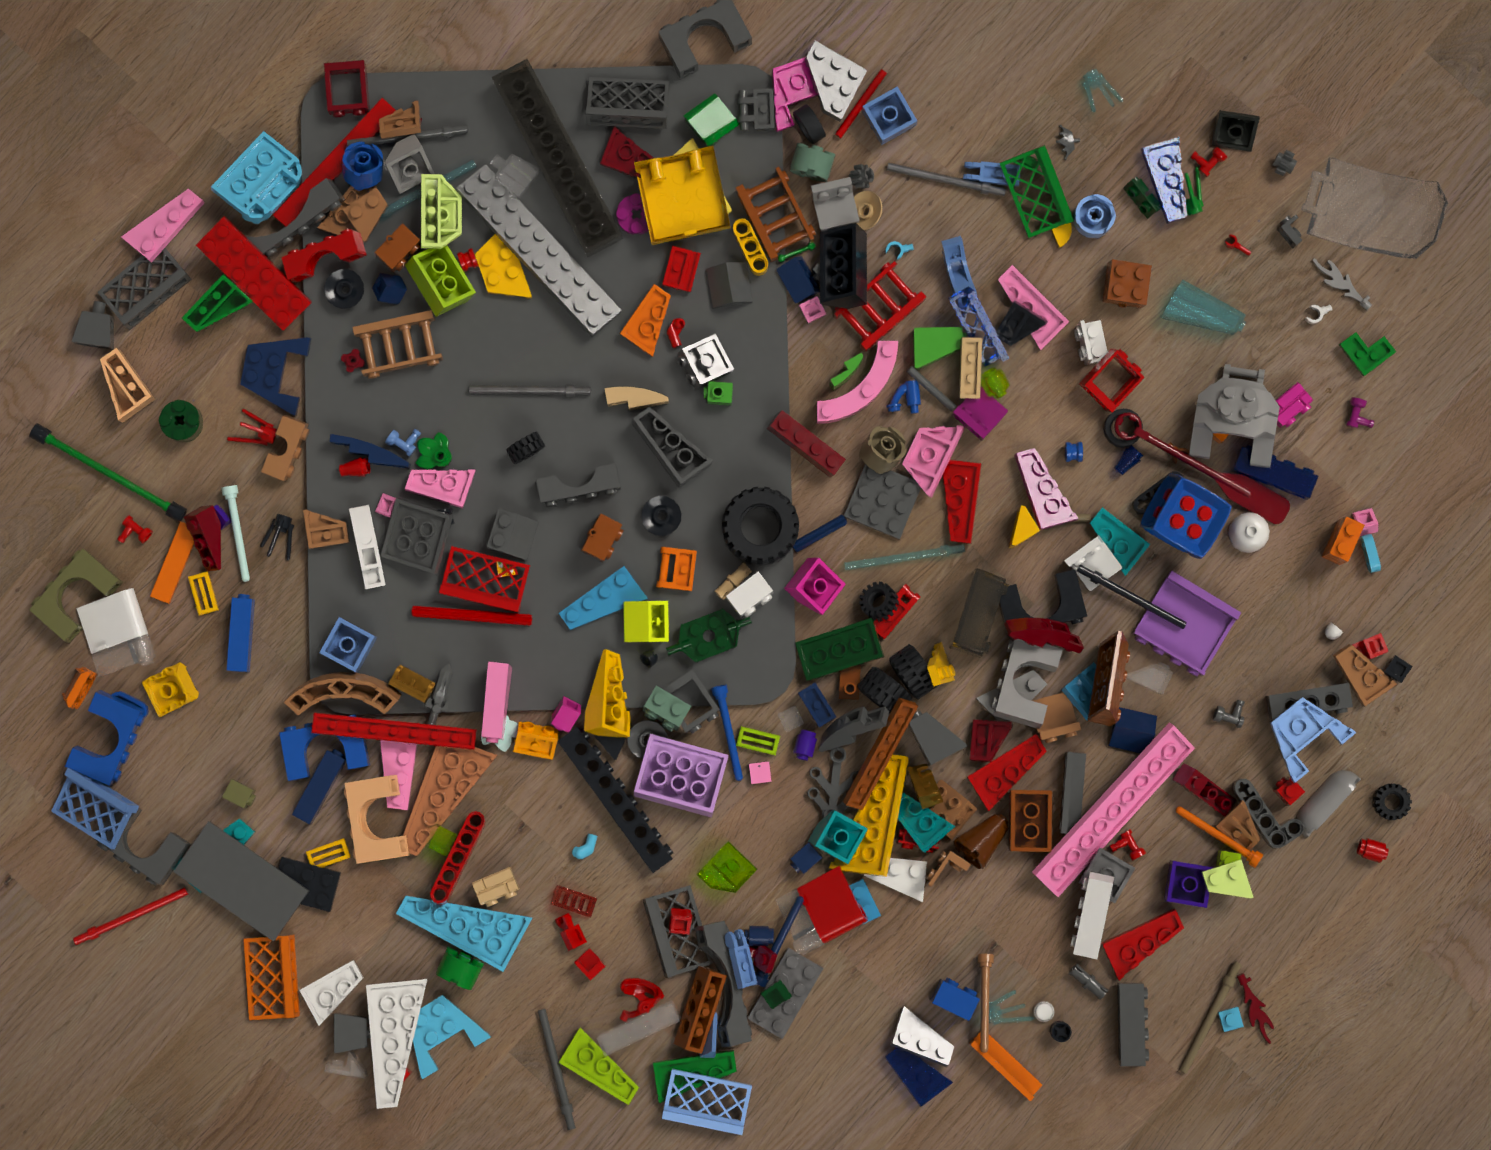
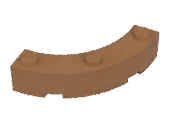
M336 672L321 675L303 683L288 695L284 703L299 716L319 701L329 698L351 697L363 700V702L375 707L385 715L402 694L394 687L375 677L355 672Z

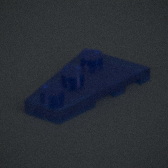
M895 1048L884 1056L920 1107L953 1083L914 1054Z

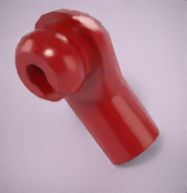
M682 318L674 319L667 329L672 348L682 345L679 334L685 326V321Z

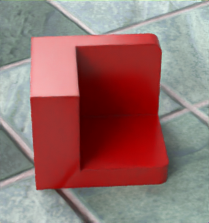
M588 949L574 962L590 981L606 967L591 949Z

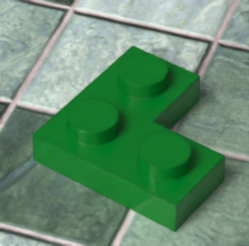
M1356 332L1339 344L1363 377L1396 353V350L1385 336L1369 348Z

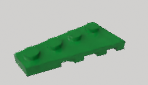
M734 1050L717 1052L714 1058H704L696 1055L653 1062L659 1103L666 1100L672 1069L716 1078H722L737 1072ZM675 1074L674 1083L678 1089L688 1083L684 1076ZM700 1079L692 1083L694 1088L706 1084L704 1080ZM689 1085L681 1090L680 1093L683 1094L692 1088Z

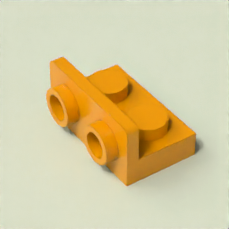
M519 722L513 752L553 760L558 741V729L552 726L535 725L532 722Z

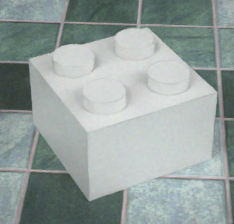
M758 571L726 595V599L740 617L744 615L748 617L756 611L755 607L759 603L763 606L772 599L771 594H773V590Z

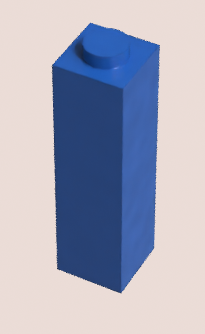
M238 594L237 598L232 597L227 671L250 672L255 600L250 599V595Z

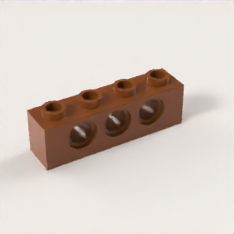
M698 966L673 1044L685 1050L702 1054L727 975L713 969Z

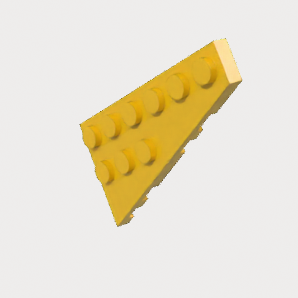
M891 756L863 810L859 809L853 820L868 828L849 864L835 858L834 862H831L829 869L832 870L840 866L842 871L887 877L909 760L907 756Z

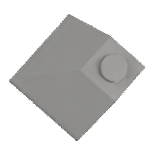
M415 134L397 142L385 161L399 194L420 184L421 174H434L424 149Z

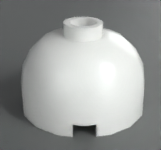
M1250 512L1240 514L1234 518L1228 531L1232 545L1239 551L1252 553L1264 547L1270 533L1265 519L1256 513Z

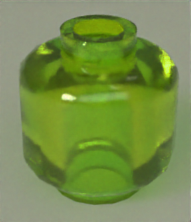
M993 367L985 371L981 378V386L988 397L995 396L998 399L1007 394L1006 390L1009 388L1010 383L1002 369Z

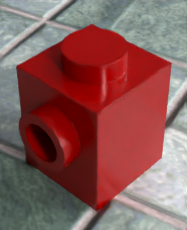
M1282 777L1275 784L1277 787L1273 790L1289 806L1305 793L1297 782H1292L1291 777Z

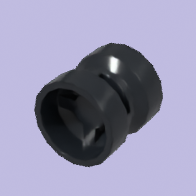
M1055 1021L1049 1031L1051 1037L1058 1042H1066L1072 1034L1071 1027L1064 1021Z

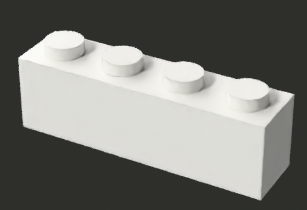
M1090 872L1089 878L1084 879L1082 890H1086L1085 897L1080 898L1078 909H1082L1081 916L1076 917L1074 927L1078 928V933L1073 935L1070 946L1074 947V955L1093 959L1098 958L1114 881L1112 876Z

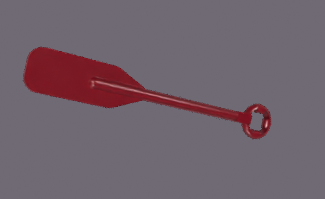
M1125 412L1117 417L1114 428L1116 434L1121 439L1133 440L1139 437L1208 475L1217 482L1231 501L1260 515L1270 523L1280 524L1286 518L1290 510V503L1281 495L1245 475L1221 473L1204 465L1143 430L1140 418L1134 413ZM1129 416L1130 420L1133 422L1137 421L1138 427H1135L1133 431L1134 435L1128 437V433L1119 431L1118 425L1122 424L1124 421L1123 417Z

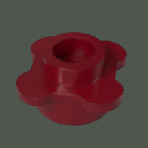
M353 349L350 353L341 356V361L345 363L348 372H353L354 369L363 367L365 364L364 360L359 356L360 352L358 349Z

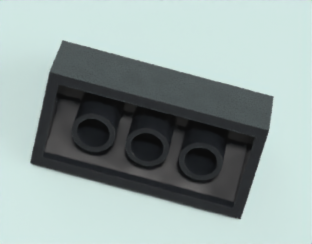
M857 223L820 232L821 305L846 309L867 305V233Z

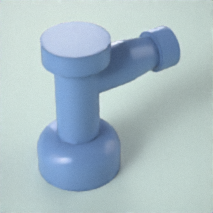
M414 429L405 442L399 438V433L393 430L385 443L389 446L395 444L410 457L416 449V446L413 444L421 433Z

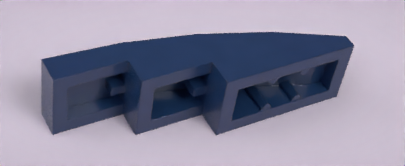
M330 434L331 444L349 446L350 454L369 456V464L401 468L411 467L409 462L372 443L352 437Z

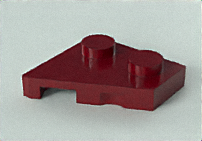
M973 720L970 760L991 762L1013 727V723Z

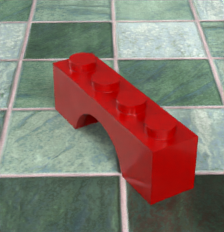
M346 229L341 231V234L338 236H327L323 238L322 242L309 243L305 245L304 249L289 251L288 255L281 257L287 280L297 283L314 276L317 262L329 253H335L340 260L352 262L367 256L361 233L352 229Z

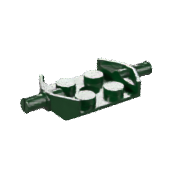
M722 608L681 624L679 642L666 647V650L669 651L668 655L670 656L679 651L684 652L696 663L735 648L738 644L739 629L752 624V621L749 620L750 616L735 620ZM707 630L715 633V638L711 642H707L703 638V634Z

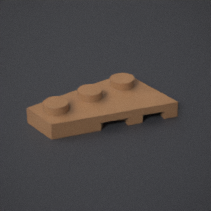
M1348 644L1333 655L1362 706H1367L1397 685L1394 680L1385 675L1381 669L1371 663L1353 645Z

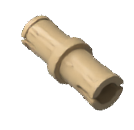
M742 563L735 572L726 577L727 579L714 592L724 600L726 595L740 586V583L752 571L746 564Z

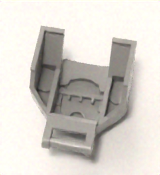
M1225 364L1223 378L1211 384L1198 395L1189 456L1209 459L1213 433L1237 435L1254 439L1250 465L1270 468L1280 406L1263 385L1265 369H1259L1258 371L1231 367L1230 364ZM1229 375L1257 378V382L1229 378Z

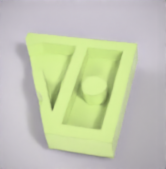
M1242 860L1201 872L1208 892L1254 898Z

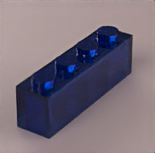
M1246 445V448H1240L1232 472L1245 475L1250 479L1302 499H1310L1318 479V475L1314 474V470L1303 467V469L1297 468L1295 463L1284 460V462L1276 460L1277 456L1273 454L1270 468L1251 466L1252 446Z

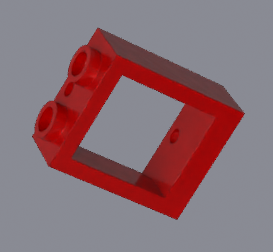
M1110 349L1079 383L1105 411L1111 413L1145 378L1141 374V368L1135 363L1131 364L1127 360L1128 355L1121 349ZM1114 358L1131 377L1109 399L1092 381Z

